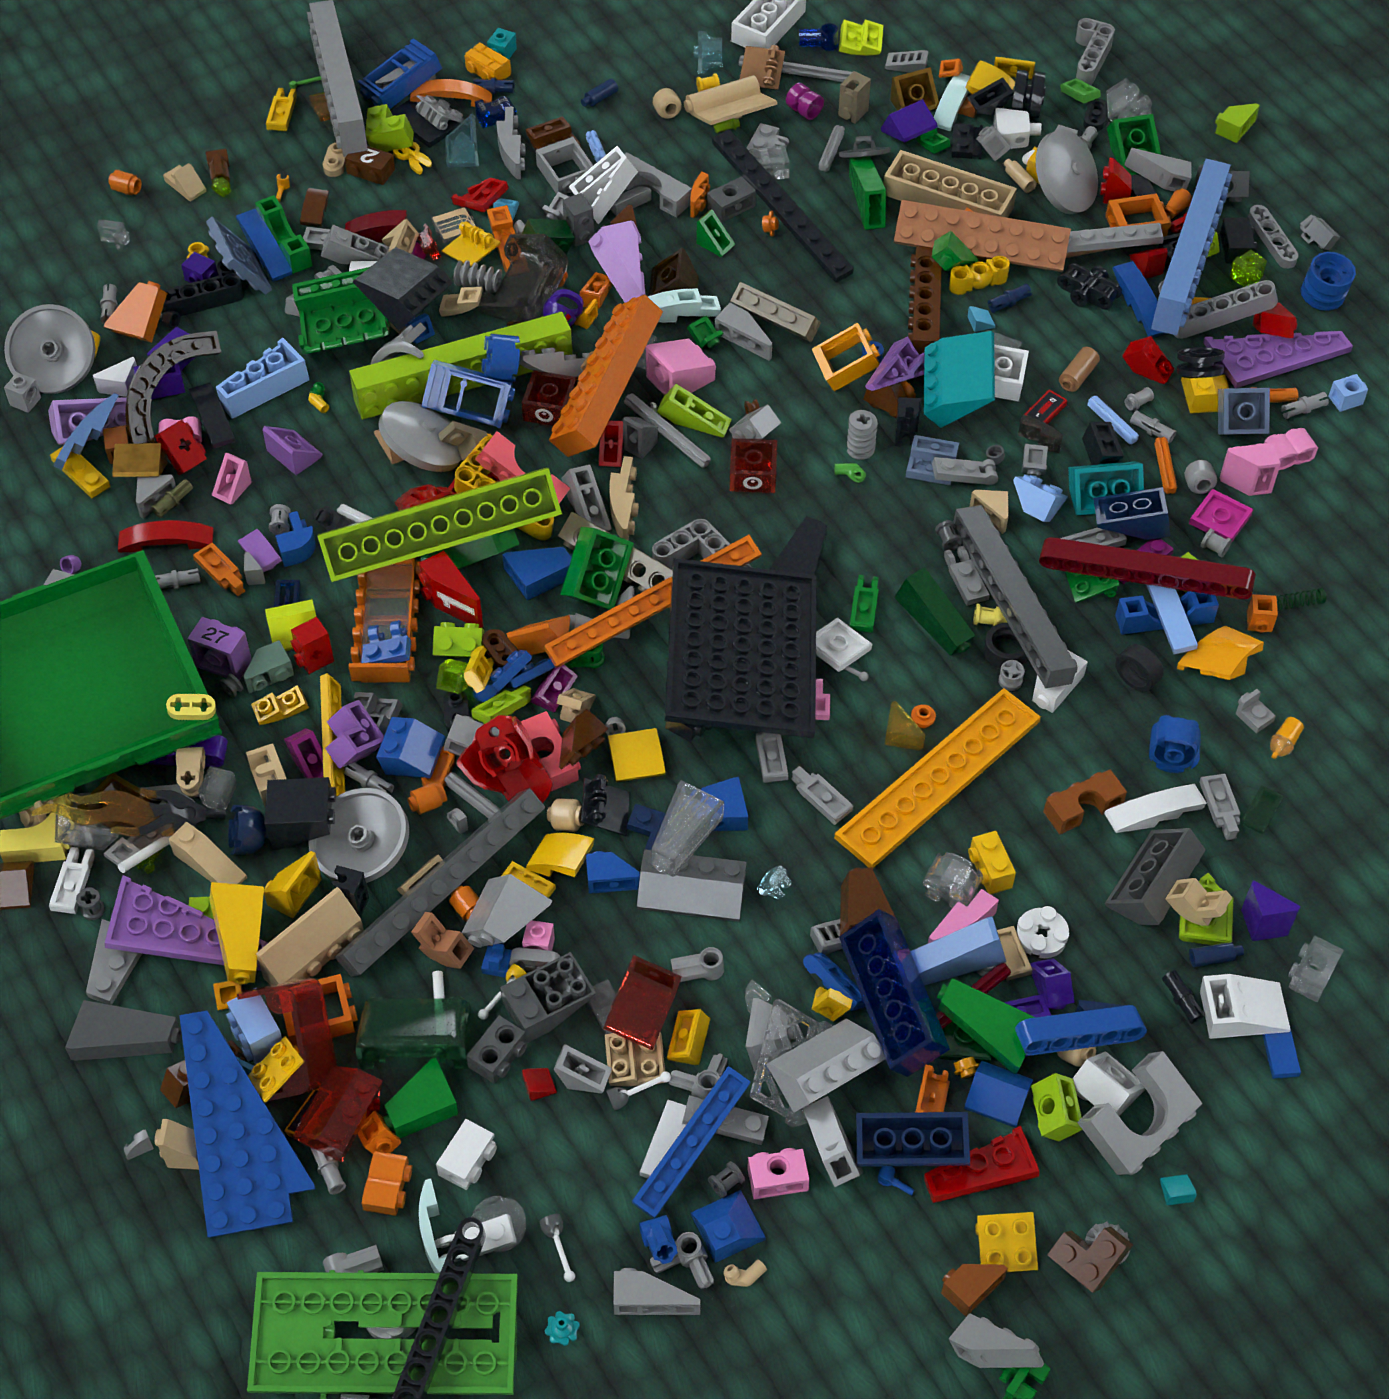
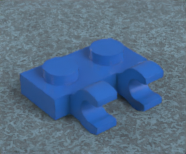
M400 620L390 623L392 639L385 640L384 632L379 633L378 625L368 628L370 643L363 645L361 663H398L410 660L411 639L407 635L406 628H401Z

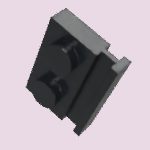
M953 123L952 158H982V145L976 138L979 136L980 131L983 130V125L974 127L973 124Z

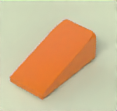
M595 272L581 289L579 295L583 299V307H586L593 299H596L599 310L613 285L607 275Z

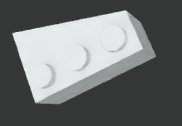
M616 146L573 182L569 188L575 195L579 193L584 195L593 208L594 220L599 224L638 171L620 148Z

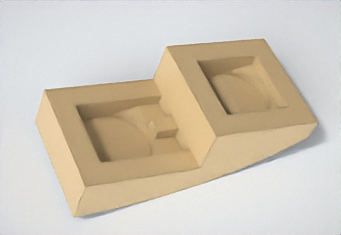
M464 287L461 288L460 294L443 295L439 309L441 317L461 314L477 307L483 288Z

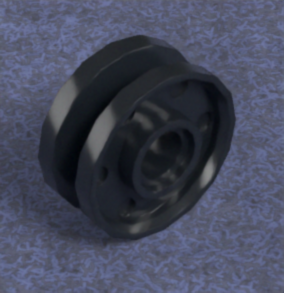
M1193 347L1177 352V358L1185 362L1177 366V373L1179 375L1204 378L1219 376L1224 373V366L1216 363L1225 358V352L1221 349Z

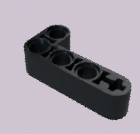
M220 260L216 265L217 277L163 290L167 295L161 313L173 310L178 312L180 316L238 302L244 297L241 278L234 269L229 270Z

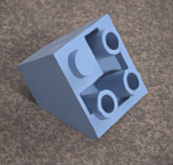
M1024 474L1023 477L1015 476L1013 480L1023 512L1043 522H1050L1068 497L1062 494L1063 490L1051 484L1050 486L1041 484L1042 479L1031 474L1030 476Z

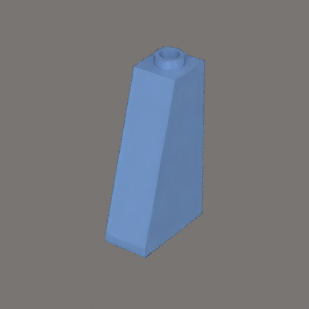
M991 916L904 954L907 964L902 966L906 980L911 979L914 987L917 988L1007 961L993 917Z

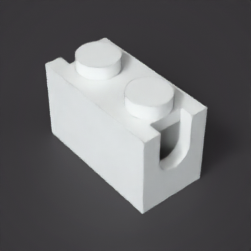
M465 1119L436 1163L438 1175L467 1190L471 1183H476L482 1173L481 1167L485 1161H490L496 1152L497 1146L492 1141L494 1133Z

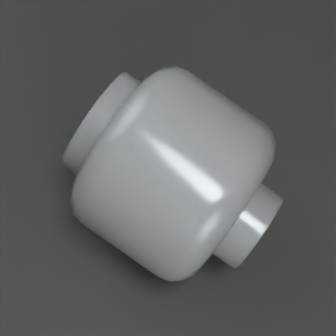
M1197 460L1186 467L1184 472L1185 480L1192 492L1205 494L1216 486L1217 475L1213 466L1208 461Z

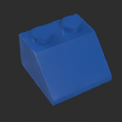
M391 717L376 757L385 775L431 778L446 738L443 734L416 719Z

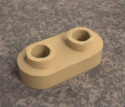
M333 143L327 149L323 161V170L327 176L337 177L343 174L346 164L342 149H338L337 144Z

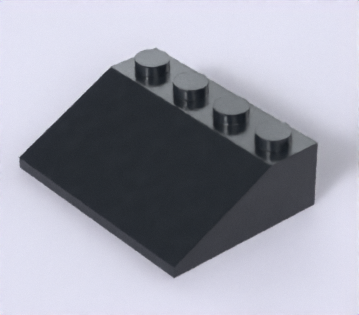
M397 247L393 248L353 281L398 331L434 302L453 283L448 275L438 266Z

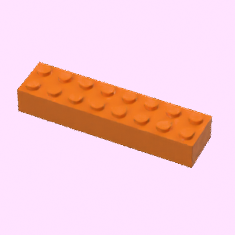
M645 294L637 298L633 297L628 302L615 306L610 321L604 326L605 331L602 337L598 339L593 354L587 359L585 370L578 377V384L571 391L567 405L561 410L559 421L552 428L549 441L567 457L596 447L663 313Z

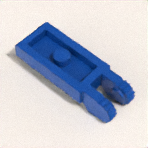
M515 650L506 659L508 663L502 669L498 667L491 673V680L487 683L484 690L478 693L473 691V697L480 702H485L494 697L532 659V656L525 650H520L519 652Z
M817 952L813 955L809 954L804 957L803 966L807 968L810 974L816 973L827 989L832 988L852 999L851 1011L864 1008L867 1005L869 998L823 952Z

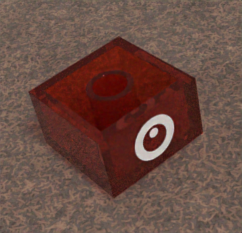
M533 370L522 400L523 421L554 426L561 417L562 408L567 405L570 399L571 391L577 385V377Z
M732 438L729 491L775 493L777 440Z

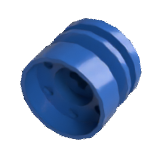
M1319 253L1313 258L1301 286V295L1305 302L1319 310L1330 311L1339 308L1343 304L1355 278V266L1351 260L1339 253Z

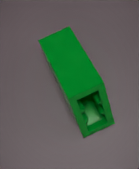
M436 1057L431 1059L385 1104L387 1116H384L383 1120L389 1130L394 1131V1134L401 1139L458 1115L456 1101Z

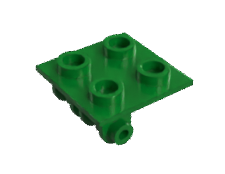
M1065 572L1075 603L1100 593H1104L1108 597H1114L1117 586L1120 585L1116 579Z

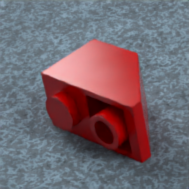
M1109 158L1108 166H1104L1103 179H1105V182L1100 184V195H1103L1104 204H1108L1109 200L1129 198L1132 190L1131 174L1114 158Z
M1277 303L1274 308L1253 315V326L1260 333L1294 338L1297 319L1282 304Z
M1151 336L1130 342L1122 355L1134 373L1161 384H1165L1174 371V367Z

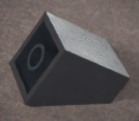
M329 777L267 780L265 827L273 850H279L330 835L331 824H335V810L332 809V802H336V788L331 787Z

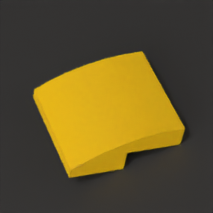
M979 61L965 88L971 94H974L995 81L1004 78L1013 90L1015 81L999 68L987 62Z
M657 728L608 735L616 782L665 775V766Z
M573 833L546 834L528 862L526 870L548 877L552 875L553 871L575 877L586 859V854H589L594 845V838Z

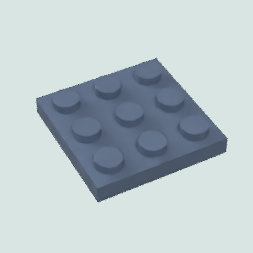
M213 216L206 221L210 229L208 233L216 241L215 247L223 256L222 262L229 270L234 269L236 274L242 280L246 279L254 290L257 291L259 289L265 295L269 293L272 288L252 248Z

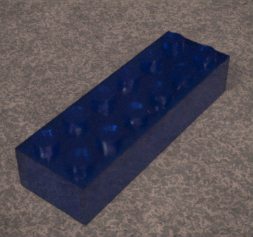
M878 909L839 936L889 1068L909 1077L923 1068L925 1064H929L950 1050L897 918Z

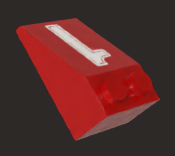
M442 551L419 562L420 573L418 577L422 583L420 591L426 601L430 600L435 608L465 623L479 624V628H483L480 598L446 552Z

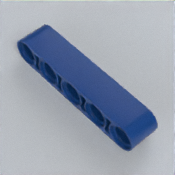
M1133 1005L1029 1018L1019 1022L1015 1027V1032L1025 1054L1039 1055L1133 1042L1145 1036L1147 1029L1137 1008Z

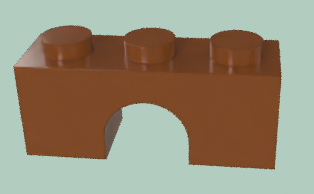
M1111 769L1103 773L1097 772L1086 781L1076 782L1060 793L1054 792L1046 799L1044 814L1060 835L1081 825L1084 815L1081 804L1094 805L1103 815L1107 809L1124 803L1127 791Z

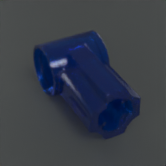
M828 23L824 24L821 28L799 29V46H821L826 51H832L838 47V27L835 24Z

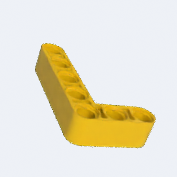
M485 436L456 469L454 481L456 493L496 482L487 476L491 471L484 469L475 460L493 436ZM554 517L517 528L538 540H547L553 532Z

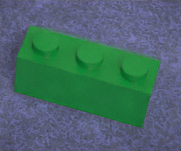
M581 527L560 595L608 610L614 608L634 542L596 528Z

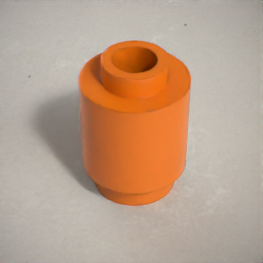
M115 170L108 179L110 188L114 191L128 195H137L141 190L142 181L134 174Z
M430 783L410 791V797L408 798L411 810L413 812L417 811L419 815L441 807L442 803L447 801V796L441 783Z
M459 886L451 893L449 902L461 918L467 922L479 897L470 886Z

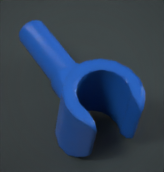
M892 1166L881 1167L878 1174V1181L881 1185L896 1186L912 1196L914 1189L899 1181V1179L894 1178L895 1168Z

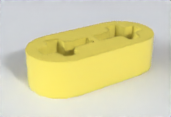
M175 694L169 697L166 703L169 716L176 720H208L216 712L214 699L206 694ZM180 702L182 705L180 711H175L176 703ZM202 703H207L208 708L205 712L201 711Z

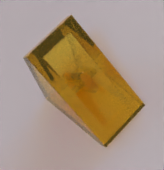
M895 700L891 703L885 745L914 750L923 749L925 733Z

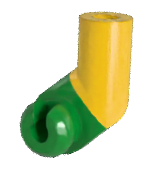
M316 382L310 389L308 400L321 413H326L329 405L323 400L325 385L321 382Z

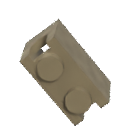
M853 71L840 84L838 116L846 120L851 118V122L856 124L868 111L870 78Z

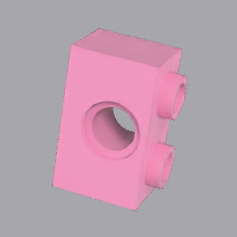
M786 1148L780 1151V1153L768 1154L760 1152L753 1155V1157H748V1174L753 1199L808 1191L809 1175L803 1149ZM779 1168L782 1169L784 1173L781 1175L773 1174L771 1171L773 1169Z

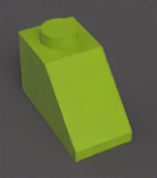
M1255 103L1229 106L1223 113H1219L1217 116L1215 134L1237 143L1256 121L1260 105Z

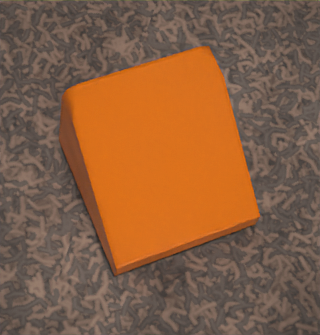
M961 59L941 61L939 78L959 76L963 71Z

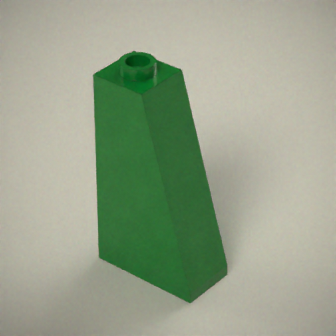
M871 157L849 158V177L864 229L885 228L886 188Z
M953 978L948 986L943 984L937 996V999L941 1000L938 1009L1009 1071L1016 1074L1026 1054L1015 1032V1027L1025 1019L1036 1017Z

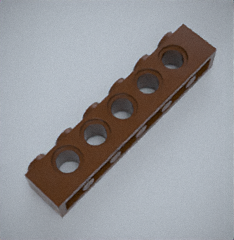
M916 246V252L911 254L910 267H914V270L910 271V283H914V285H910L909 298H913V301H909V314H913V317H909L908 330H912V333L908 332V338L919 355L925 352V347L938 341L940 336L941 266L931 257L933 247Z

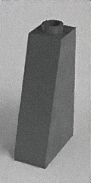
M83 1000L65 1049L70 1059L75 1061L172 1053L175 1044L180 1042L182 1031L176 1017Z

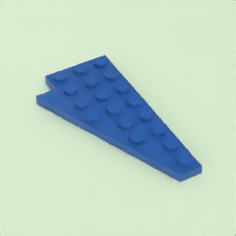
M208 1011L179 1015L207 1237L212 1238L293 1223L290 1194L316 1190L315 1184Z

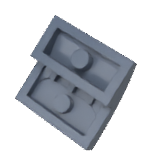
M915 435L906 470V478L951 485V481L935 480L932 462L934 457L956 459L959 443Z

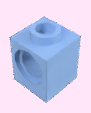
M1355 374L1333 381L1328 397L1339 412L1363 405L1368 388L1358 375Z

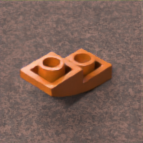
M704 172L699 174L691 190L690 217L693 218L704 210L706 206L705 196L710 190L709 174Z

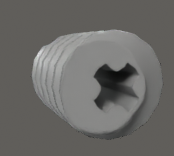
M460 260L455 267L453 280L456 286L482 287V293L486 292L492 295L500 287L502 270L498 269L494 274L493 267H490L486 272V265H481L478 270V263L474 262L472 267H470L469 260H466L464 265H462Z
M866 410L854 411L849 417L847 452L852 458L857 460L868 459L875 451L877 418Z

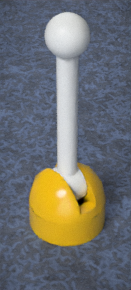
M513 964L506 973V982L509 983L527 973L520 966ZM501 991L485 1009H481L478 1012L480 1019L488 1018V1012L501 999Z

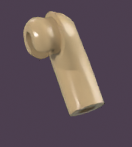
M756 1260L747 1270L739 1269L732 1264L724 1269V1276L726 1282L730 1285L748 1287L764 1274L767 1268L760 1260Z

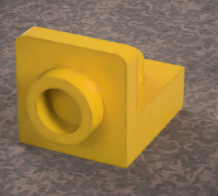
M819 987L816 989L811 1010L835 1021L851 1009L852 999L832 988L826 990Z

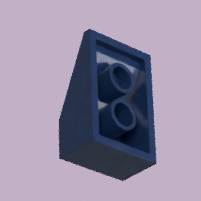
M1163 487L1093 498L1097 527L1100 529L1146 540L1171 536Z

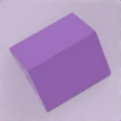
M264 426L263 428L267 451L295 475H298L315 463L323 455L294 430Z

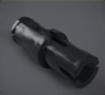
M1173 970L1162 977L1163 982L1174 997L1173 1001L1181 1007L1189 1022L1193 1024L1201 1020L1205 1014L1192 996L1194 993L1186 987L1178 972Z

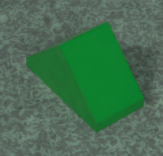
M712 209L697 221L696 244L719 257H722L735 245Z

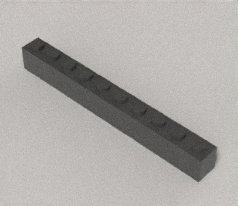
M982 505L956 509L953 520L956 526L955 531L962 538V545L966 548L969 557L1045 689L1072 684L1078 669L1075 659H1072L1065 642H1062L1056 627L1049 620L1046 610L1040 605L1036 593L1030 588L1028 580L1020 571L1017 561L1011 556L1008 546L1004 544L1000 537L999 531L992 524L989 514L985 512Z
M530 788L518 792L335 956L337 961L351 977L361 975L411 930L425 912L432 911L546 807Z

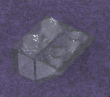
M1127 78L1106 91L1108 119L1111 121L1113 119L1152 114L1150 98L1147 95H1143L1139 91L1138 86L1135 83L1132 84Z

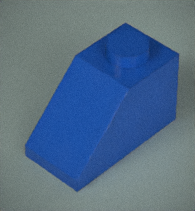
M596 851L592 854H586L589 894L639 889V871L614 853Z

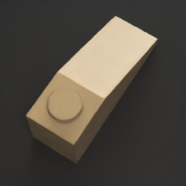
M188 822L169 838L173 854L210 882L241 884L247 878V875L206 835Z

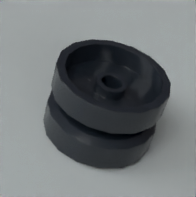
M1017 69L1012 110L1024 111V105L1027 103L1029 117L1039 118L1045 96L1046 86H1044L1046 73L1035 72L1032 77V84H1028V71Z

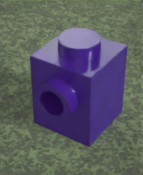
M193 252L181 265L184 279L190 283L218 276L215 261L196 252Z

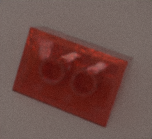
M332 1066L292 1138L342 1162L380 1095L383 1081L358 1068Z

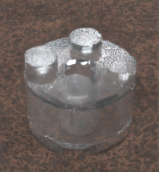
M946 852L944 856H941L938 853L923 879V885L927 890L925 894L933 901L942 899L949 902L951 908L958 901L968 906L983 879V874L979 869L975 872L971 868L972 863L959 855Z

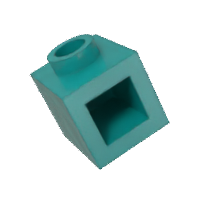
M497 28L487 41V47L510 59L517 49L516 33Z

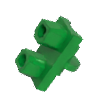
M1045 1363L1042 1367L1000 1368L1003 1371L999 1377L1002 1382L1007 1383L1010 1377L1013 1378L1006 1389V1395L1003 1399H1034L1037 1391L1024 1382L1029 1376L1042 1385L1049 1375L1051 1368Z

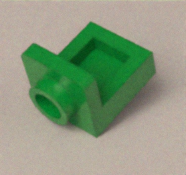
M707 315L687 327L696 344L701 349L707 346L709 349L720 343L719 339L724 334L722 330L716 331Z

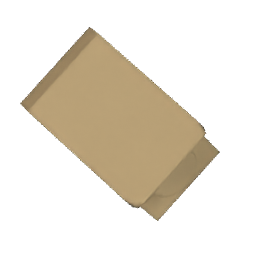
M190 163L183 167L178 165L163 175L164 181L190 202L207 192Z
M405 219L382 239V242L389 247V252L397 247L411 254L419 233Z
M575 688L559 694L557 704L563 705L560 719L571 723L584 710L588 709L590 711L596 695Z

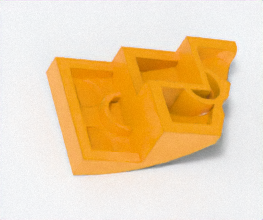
M1223 626L1201 639L1197 643V649L1188 651L1178 662L1177 669L1184 671L1188 667L1200 669V674L1231 680L1245 674L1247 657L1263 651L1264 642L1228 626Z

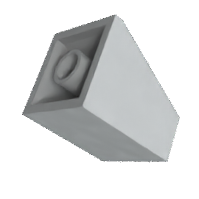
M511 874L488 879L462 934L468 937L469 943L480 948L482 946L504 943L549 907L552 900Z

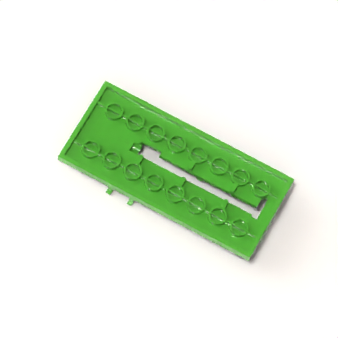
M329 1270V1272H257L247 1392L320 1393V1399H327V1394H394L414 1339H334L335 1322H359V1328L419 1329L440 1273H364V1270H358V1273H335V1270ZM472 1274L452 1328L493 1329V1315L500 1313L499 1343H492V1340L448 1339L427 1394L514 1395V1370L517 1355V1274ZM455 1282L447 1283L444 1286L443 1293L446 1295L454 1294L458 1289V1284ZM445 1310L436 1311L432 1318L433 1322L442 1323L445 1321L447 1312ZM426 1339L422 1343V1350L425 1352L432 1351L436 1347L437 1341L435 1339ZM421 1366L414 1368L411 1372V1379L415 1381L421 1380L425 1376V1368Z

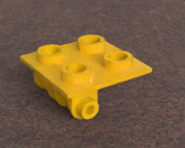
M465 221L459 225L461 235L446 246L442 252L458 261L461 260L463 264L466 260H469L470 267H472L474 262L478 263L500 245L501 242L494 239L492 234L486 233L483 229L472 226L469 222Z
M286 1036L271 1048L268 1055L261 1062L257 1063L248 1075L265 1103L304 1063L300 1056L303 1052L297 1046H293Z
M1033 1212L977 1216L975 1229L976 1235L979 1236L981 1264L1005 1265L1008 1268L1007 1272L1038 1270Z

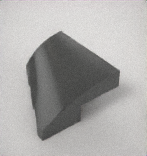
M355 692L354 699L361 702L379 730L385 735L391 717H398L403 704L398 699L378 698L374 693Z

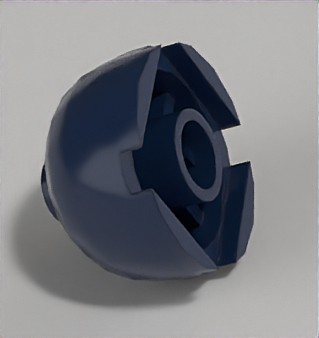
M233 805L231 812H235L234 819H229L228 845L229 848L234 846V850L230 853L231 855L253 854L263 846L265 838L269 839L265 827V817L254 806Z

